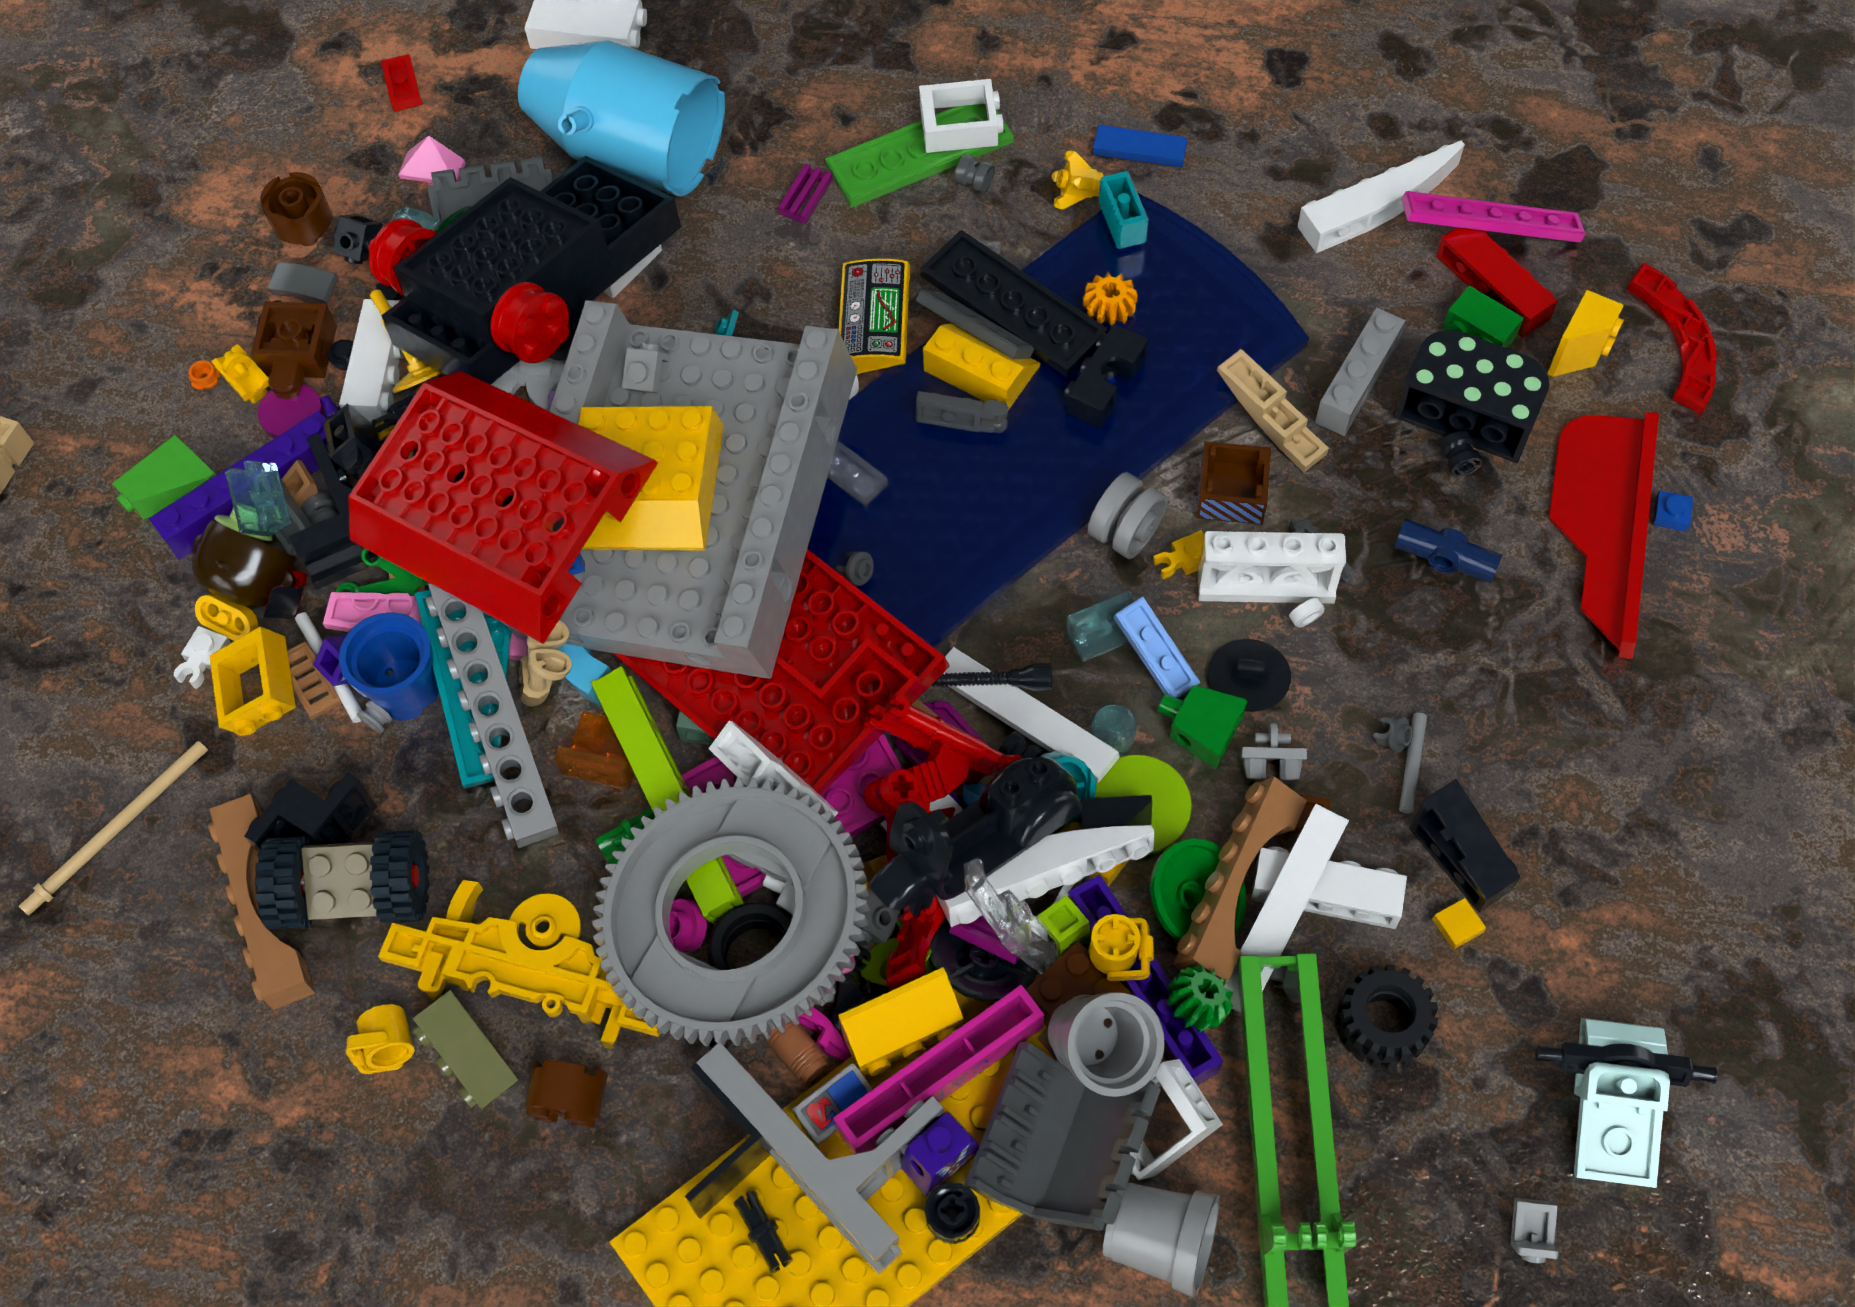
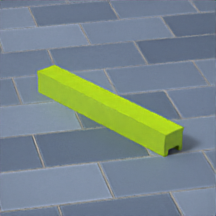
M620 666L600 679L591 681L652 811L654 807L666 811V799L668 798L678 804L679 792L681 791L689 798L692 797L632 676L628 677L624 668ZM722 856L703 864L686 879L704 918L714 925L730 909L733 910L734 907L741 904L745 905Z

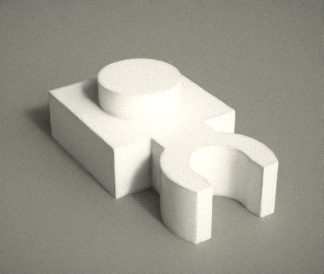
M198 626L181 653L187 661L175 669L174 677L178 682L182 683L187 675L193 674L189 682L193 688H199L204 681V670L206 668L211 670L209 655L229 645L231 641L227 636Z

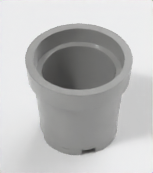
M1115 992L1100 993L1094 996L1083 994L1072 997L1073 999L1065 1004H1061L1054 1011L1048 1026L1049 1044L1060 1063L1069 1068L1074 1077L1090 1090L1104 1096H1125L1144 1087L1157 1072L1164 1053V1033L1156 1013L1140 998L1126 993ZM1106 1018L1110 1020L1107 1027L1103 1024ZM1097 1050L1101 1051V1056L1099 1058L1095 1057V1052Z
M1128 1183L1125 1190L1117 1189L1116 1193L1120 1194L1123 1198L1114 1223L1107 1224L1103 1243V1256L1105 1259L1171 1283L1173 1290L1195 1298L1202 1285L1212 1251L1220 1207L1219 1194L1196 1190L1191 1195L1135 1183Z

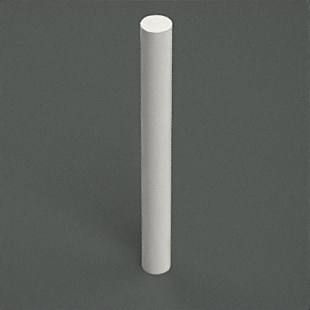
M302 612L295 617V621L317 657L323 640L308 614ZM348 684L333 686L353 723L360 722L361 720L357 713L363 710Z

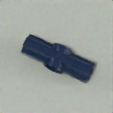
M1405 519L1394 546L1428 559L1430 566L1440 572L1454 573L1457 570L1489 583L1492 582L1502 558L1500 553L1468 542L1466 535L1458 530L1445 528L1438 531Z

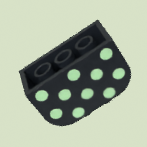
M1438 331L1428 336L1422 342L1404 381L1394 418L1445 437L1455 432L1468 431L1474 440V448L1518 464L1548 393L1549 377L1539 362L1511 348H1505L1485 341L1481 337L1471 336L1460 331Z

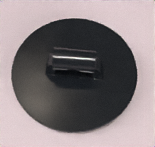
M1241 639L1227 643L1213 655L1208 667V680L1212 690L1243 698L1248 701L1245 711L1256 712L1275 706L1285 697L1291 684V670L1286 658L1275 647L1259 640Z

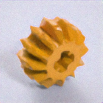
M1109 271L1105 278L1096 275L1093 283H1087L1085 287L1083 306L1087 310V315L1092 319L1097 318V322L1100 324L1109 322L1111 327L1115 321L1125 324L1128 316H1133L1135 313L1138 299L1137 290L1133 289L1132 280L1123 281L1122 273L1117 277H1112Z

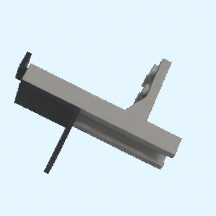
M713 1037L708 1046L710 1051L690 1069L700 1090L746 1141L686 1194L685 1198L699 1219L702 1218L764 1160L771 1156L874 1271L880 1275L902 1254V1250L897 1245L900 1241L899 1236L866 1201L901 1169L905 1150L909 1144L944 1115L942 1105L933 1096L925 1103L920 1100L905 1114L907 1120L896 1130L891 1127L876 1141L878 1147L875 1150L828 1160L727 1050L733 1043L731 1039H727L723 1046L722 1044H717Z

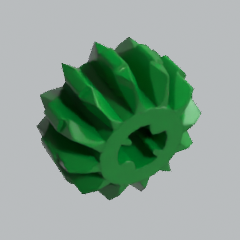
M1201 964L1193 968L1187 967L1181 970L1167 989L1170 996L1166 1004L1176 1009L1173 1018L1181 1017L1184 1020L1185 1028L1194 1025L1199 1033L1208 1028L1211 1030L1217 1028L1230 1014L1233 1007L1230 1002L1233 992L1224 987L1227 979L1219 980L1215 976V969L1206 972Z

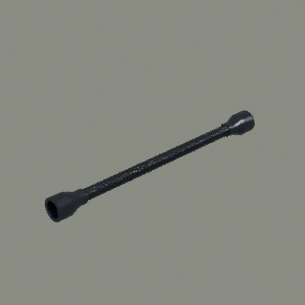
M1035 663L1021 669H1011L1008 673L1006 671L1003 673L1002 671H999V673L997 671L994 673L985 672V674L984 672H981V674L979 672H976V674L975 672H972V674L970 672L967 674L966 672H963V674L961 672L958 674L945 673V675L943 673L932 684V687H935V685L937 687L940 685L941 687L944 685L946 687L949 685L962 686V684L963 686H971V684L972 686H979L980 684L984 686V684L998 685V683L999 685H1002V683L1007 685L1008 683L1011 687L1021 686L1032 691H1052V664Z

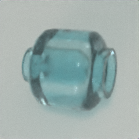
M1117 704L1106 705L1093 716L1091 734L1119 751V755L1129 751L1135 743L1137 722L1135 716L1128 708Z

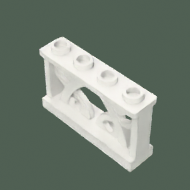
M1207 531L1204 536L1201 563L1198 567V601L1304 603L1309 599L1317 597L1321 603L1334 604L1336 589L1343 567L1346 564L1345 536L1338 533Z

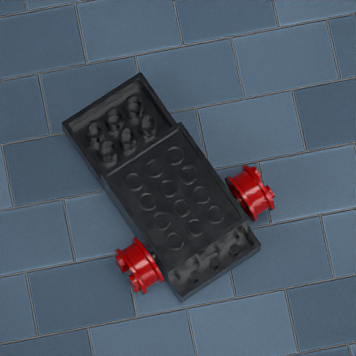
M584 156L541 191L509 177L438 233L431 229L423 228L419 223L408 218H399L389 222L369 244V266L372 275L378 282L392 287L396 292L405 296L381 315L394 346L446 375L462 371L491 385L520 360L527 363H538L550 357L560 344L567 339L569 335L568 322L584 308L586 300L593 301L679 230L681 223L674 197Z

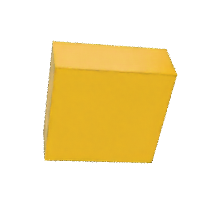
M1466 898L1435 914L1432 919L1453 950L1481 935L1486 930V926Z

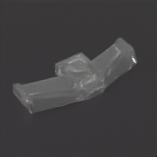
M979 858L965 863L964 876L968 896L1000 938L1002 944L1012 954H1015L1040 974H1043L1059 959L1056 943L1053 941L1046 942L1031 930L1030 921L1033 920V915L1024 900L1019 901L1009 889L1000 894L995 891L985 877L984 865Z

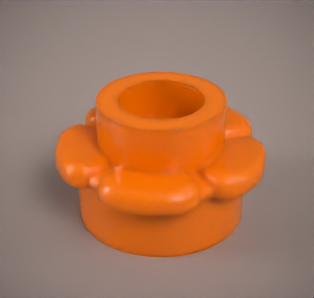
M206 360L193 363L188 371L191 386L197 390L213 388L218 383L217 378L220 377L217 369L211 362Z

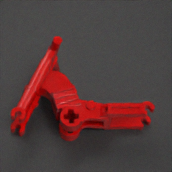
M896 695L890 699L891 704H895L898 709L891 708L886 710L880 705L870 708L869 713L875 715L877 720L871 718L865 721L864 724L868 729H881L910 743L911 747H918L929 753L928 758L922 764L906 770H896L869 782L865 787L864 800L866 805L874 812H882L886 818V855L888 861L896 856L889 847V836L896 810L901 803L914 801L929 814L931 802L946 797L964 781L967 784L978 783L985 776L992 775L993 768L1001 771L1009 764L1022 759L1020 755H1005L989 747L984 741L944 722L943 718L939 716L934 717L910 705L908 699L903 695ZM880 789L881 797L877 798L876 791ZM935 896L928 909H921V916L932 914L936 910L937 899ZM909 906L903 908L904 913L898 918L900 922L910 920L914 916L909 911Z

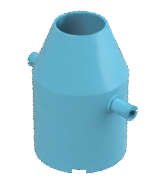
M610 40L538 48L526 61L518 85V102L521 110L571 158L579 161L584 156H587L646 185L676 196L689 194L703 179L704 174L700 172L706 160L712 161L715 156L725 116V94L718 89L717 84H720L721 81L716 76Z

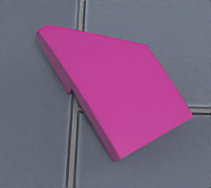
M812 1006L813 1015L809 1017L803 1013L799 1016V1023L803 1027L820 1034L816 1043L825 1054L841 1062L851 1057V1053L840 1033L820 1011Z

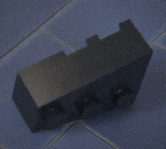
M1457 779L1421 802L1409 828L1410 831L1479 913L1514 889L1520 879L1517 867L1507 857Z

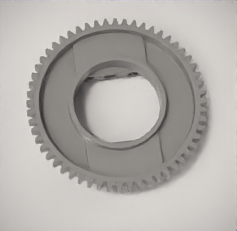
M737 778L734 787H730L727 779H722L720 789L717 790L710 781L707 783L705 793H702L696 785L693 787V795L690 798L683 791L679 792L678 804L669 798L666 799V811L654 807L655 818L653 820L643 816L641 820L644 828L632 827L630 829L635 837L633 840L622 838L621 843L626 848L625 852L613 851L612 855L618 863L606 864L605 866L612 877L600 878V883L607 890L596 892V897L603 904L593 908V911L600 917L593 921V926L599 932L593 938L600 946L596 949V954L603 960L600 966L606 974L609 973L606 976L607 981L612 986H615L613 991L619 998H623L622 1002L628 1009L633 1008L632 1012L639 1019L644 1017L643 1020L648 1026L652 1028L657 1024L656 1028L664 1035L670 1030V1034L676 1040H679L684 1034V1038L689 1044H694L699 1036L704 1046H709L713 1037L717 1044L724 1046L726 1040L731 1039L735 1046H740L742 1038L747 1037L752 1044L756 1041V1035L763 1033L766 1039L771 1038V1030L776 1028L783 1033L785 1032V1024L790 1021L797 1026L800 1024V1015L805 1013L810 1017L813 1015L812 1006L815 1004L823 1006L825 1004L822 997L826 993L832 995L836 993L833 984L836 981L844 982L846 979L842 971L844 968L852 969L854 966L850 956L860 954V950L855 942L865 940V935L859 928L868 926V920L862 914L870 911L867 900H864V898L870 896L867 886L863 885L868 882L865 872L861 871L865 867L861 858L858 857L860 854L856 845L852 844L853 840L849 832H845L840 820L835 822L836 819L830 810L825 812L821 802L814 804L809 794L801 798L799 790L795 787L788 793L783 783H780L774 790L770 780H766L760 788L756 778H752L747 787L742 778ZM724 855L742 865L753 869L756 867L773 879L784 883L787 881L795 889L794 915L782 940L770 953L760 960L731 970H719L676 950L671 938L669 923L674 898L684 881L703 864Z

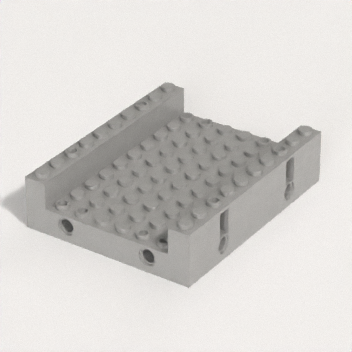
M586 300L549 412L578 424L581 407L713 406L724 424L706 551L581 550L580 554L585 561V572L574 574L573 576L582 584L559 619L569 629V637L565 644L582 646L584 649L771 679L857 373V368L838 329L805 326L800 344L632 325L629 324L617 304ZM640 343L660 346L659 352L670 355L669 362L662 361L658 393L622 388L627 348L639 349ZM564 519L558 520L553 525L552 532L561 528ZM503 623L517 638H528L527 635Z

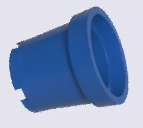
M394 612L376 614L359 622L344 638L339 651V666L344 678L359 694L369 698L373 703L383 708L393 720L404 721L417 718L423 714L422 710L430 703L433 705L438 697L439 690L432 666V646L426 630L412 617ZM388 671H393L391 675H386Z

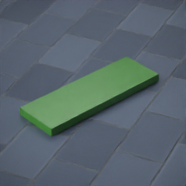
M985 104L956 106L935 115L937 126L988 121ZM921 120L825 158V164L829 172L832 173L833 179L849 206L853 208L957 166L965 154L976 158L1014 143V135L1003 120V133H998V146L926 153Z

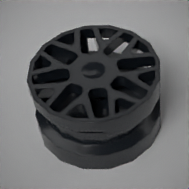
M954 1182L939 1185L929 1195L925 1207L928 1229L935 1238L948 1244L962 1243L972 1237L980 1221V1206L973 1191L961 1183Z

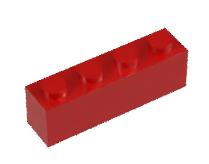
M1457 227L1442 237L1436 257L1464 284L1470 285L1522 316L1524 319L1518 335L1524 338L1551 319L1558 300L1549 289L1544 288L1534 279L1526 268L1521 267L1509 255L1506 249L1493 241L1486 231Z

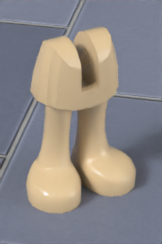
M560 620L544 644L529 636L527 638L528 655L520 659L519 683L522 684L519 691L520 699L527 706L534 707L542 704L549 694L552 680L563 679L568 675L572 667L570 657L566 653L556 650L562 647L569 637L568 627Z

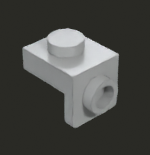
M640 343L639 349L627 348L622 388L658 393L662 361L669 362L670 355L659 352L660 346Z
M1514 1198L1510 1244L1518 1255H1522L1521 1258L1532 1263H1545L1546 1258L1558 1259L1559 1250L1554 1245L1558 1208L1555 1202Z

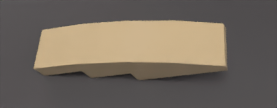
M1242 349L1218 366V373L1238 401L1275 445L1303 473L1327 455L1329 447L1306 427L1308 419L1285 399L1287 391Z

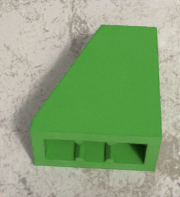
M174 435L114 481L112 485L120 494L115 498L128 513L134 510L142 519H146L216 476V474Z

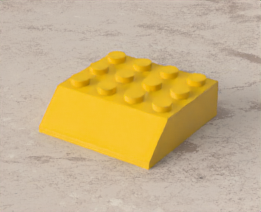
M713 406L581 407L578 425L658 462L621 523L603 515L582 550L706 551L724 424Z

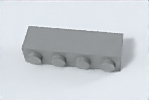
M1376 307L1321 399L1315 421L1316 424L1342 436L1346 435L1398 346L1406 320Z

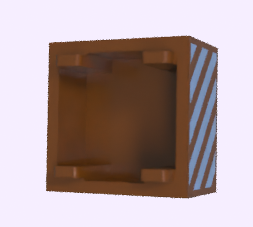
M1204 441L1196 518L1263 525L1268 500L1271 448Z

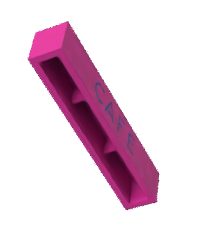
M1020 985L833 1117L837 1132L853 1155L874 1150L878 1147L876 1145L878 1138L889 1128L893 1127L896 1130L907 1120L905 1114L918 1101L922 1100L925 1103L933 1096L938 1102H941L1018 1047L1019 1042H1025L1043 1029L1044 1013L1024 987Z

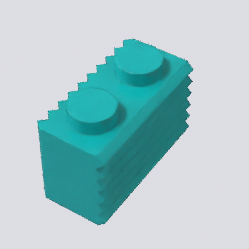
M1125 171L1102 177L1100 179L1098 204L1101 205L1100 209L1103 210L1102 214H1104L1106 224H1108L1112 238H1114L1116 248L1122 249L1145 243L1147 241L1149 219L1129 172Z

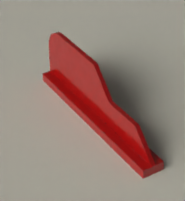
M1645 412L1644 419L1601 415L1581 416L1570 421L1563 428L1558 443L1549 521L1586 557L1580 611L1619 650L1618 658L1633 659L1636 645L1659 413Z

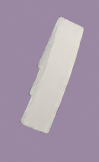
M728 721L708 748L738 778H742L746 786H748L752 778L757 779L760 788L766 780L772 782L774 790L780 783H783L788 793L795 787L799 790L801 798L809 794L814 804L817 802L823 804L825 812L830 810L834 817L838 814V811L810 785L733 721Z

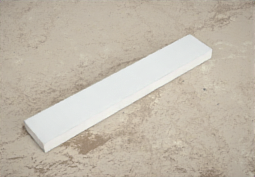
M955 647L945 656L950 667L944 672V675L945 673L958 674L959 672L962 674L963 672H966V674L968 672L971 674L972 672H975V674L976 672L980 674L981 672H984V674L985 672H992ZM998 683V685L984 684V686L981 684L979 686H972V684L971 686H963V684L962 686H948L1047 751L1073 754L1085 762L1087 767L1091 769L1097 783L1102 780L1120 758L1119 751L1016 686L1011 687L1008 683L1007 685L1003 683L999 685Z
M1315 804L1240 950V956H1281L1349 820ZM1236 963L1229 982L1224 987L1233 992L1230 1000L1233 1005L1232 1009L1241 1014ZM1270 966L1264 967L1261 972L1262 991L1274 970L1270 969Z

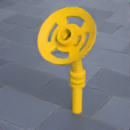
M381 290L371 292L370 298L379 313L383 315L391 306ZM401 349L409 365L406 367L409 373L392 389L393 393L418 385L442 374V372Z

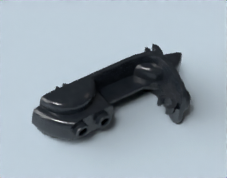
M1039 756L1020 759L1006 766L989 782L979 800L950 819L940 809L935 810L929 815L914 801L901 803L896 810L889 836V847L896 856L877 872L869 883V888L888 908L900 910L909 906V911L916 917L920 914L921 906L925 909L931 906L935 895L941 900L955 898L1080 814L1082 803L1079 797L1076 796L1078 794L1077 782L1072 774L1059 762L1049 757Z

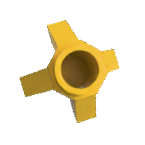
M1068 150L1064 156V159L1067 161L1064 169L1055 171L1051 175L1053 182H1056L1057 187L1061 189V195L1054 198V207L1061 210L1085 198L1099 197L1100 179L1104 177L1102 172L1092 169L1076 151Z

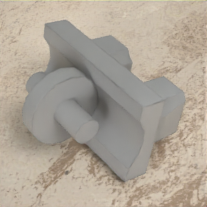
M1269 723L1268 733H1255V743H1265L1268 747H1242V749H1239V760H1243L1246 779H1266V761H1279V780H1299L1302 761L1307 759V748H1278V744H1291V734L1278 733L1277 723Z

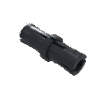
M755 1190L746 1193L752 1209H749L743 1196L736 1199L733 1204L738 1209L750 1231L748 1234L749 1240L752 1244H757L769 1267L770 1273H775L780 1270V1264L774 1254H777L784 1268L793 1259L776 1232L778 1230L777 1223L774 1219H769L757 1196V1192Z

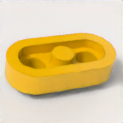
M213 593L201 596L196 601L195 614L198 621L203 626L227 636L233 641L258 628V620L255 613L246 606L239 605Z

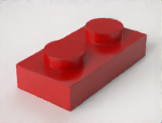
M410 54L381 60L393 111L396 112L423 105Z

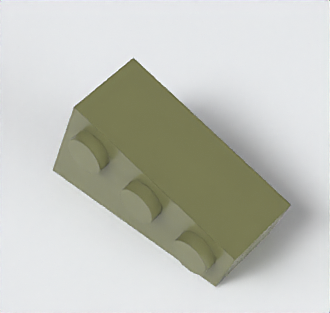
M451 990L412 1018L418 1025L412 1029L413 1033L425 1048L430 1044L434 1046L440 1054L435 1059V1062L448 1078L453 1074L456 1075L463 1085L457 1091L470 1108L478 1104L481 1109H484L519 1081Z

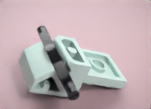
M1581 1018L1578 1044L1564 1042L1561 1049L1537 1045L1535 1051L1536 1062L1559 1064L1560 1071L1576 1073L1574 1094L1580 1097L1574 1176L1577 1178L1657 1188L1663 1111L1668 1109L1669 1086L1687 1087L1690 1080L1715 1084L1717 1081L1718 1073L1716 1067L1697 1066L1692 1064V1058L1668 1055L1665 1031L1663 1028Z

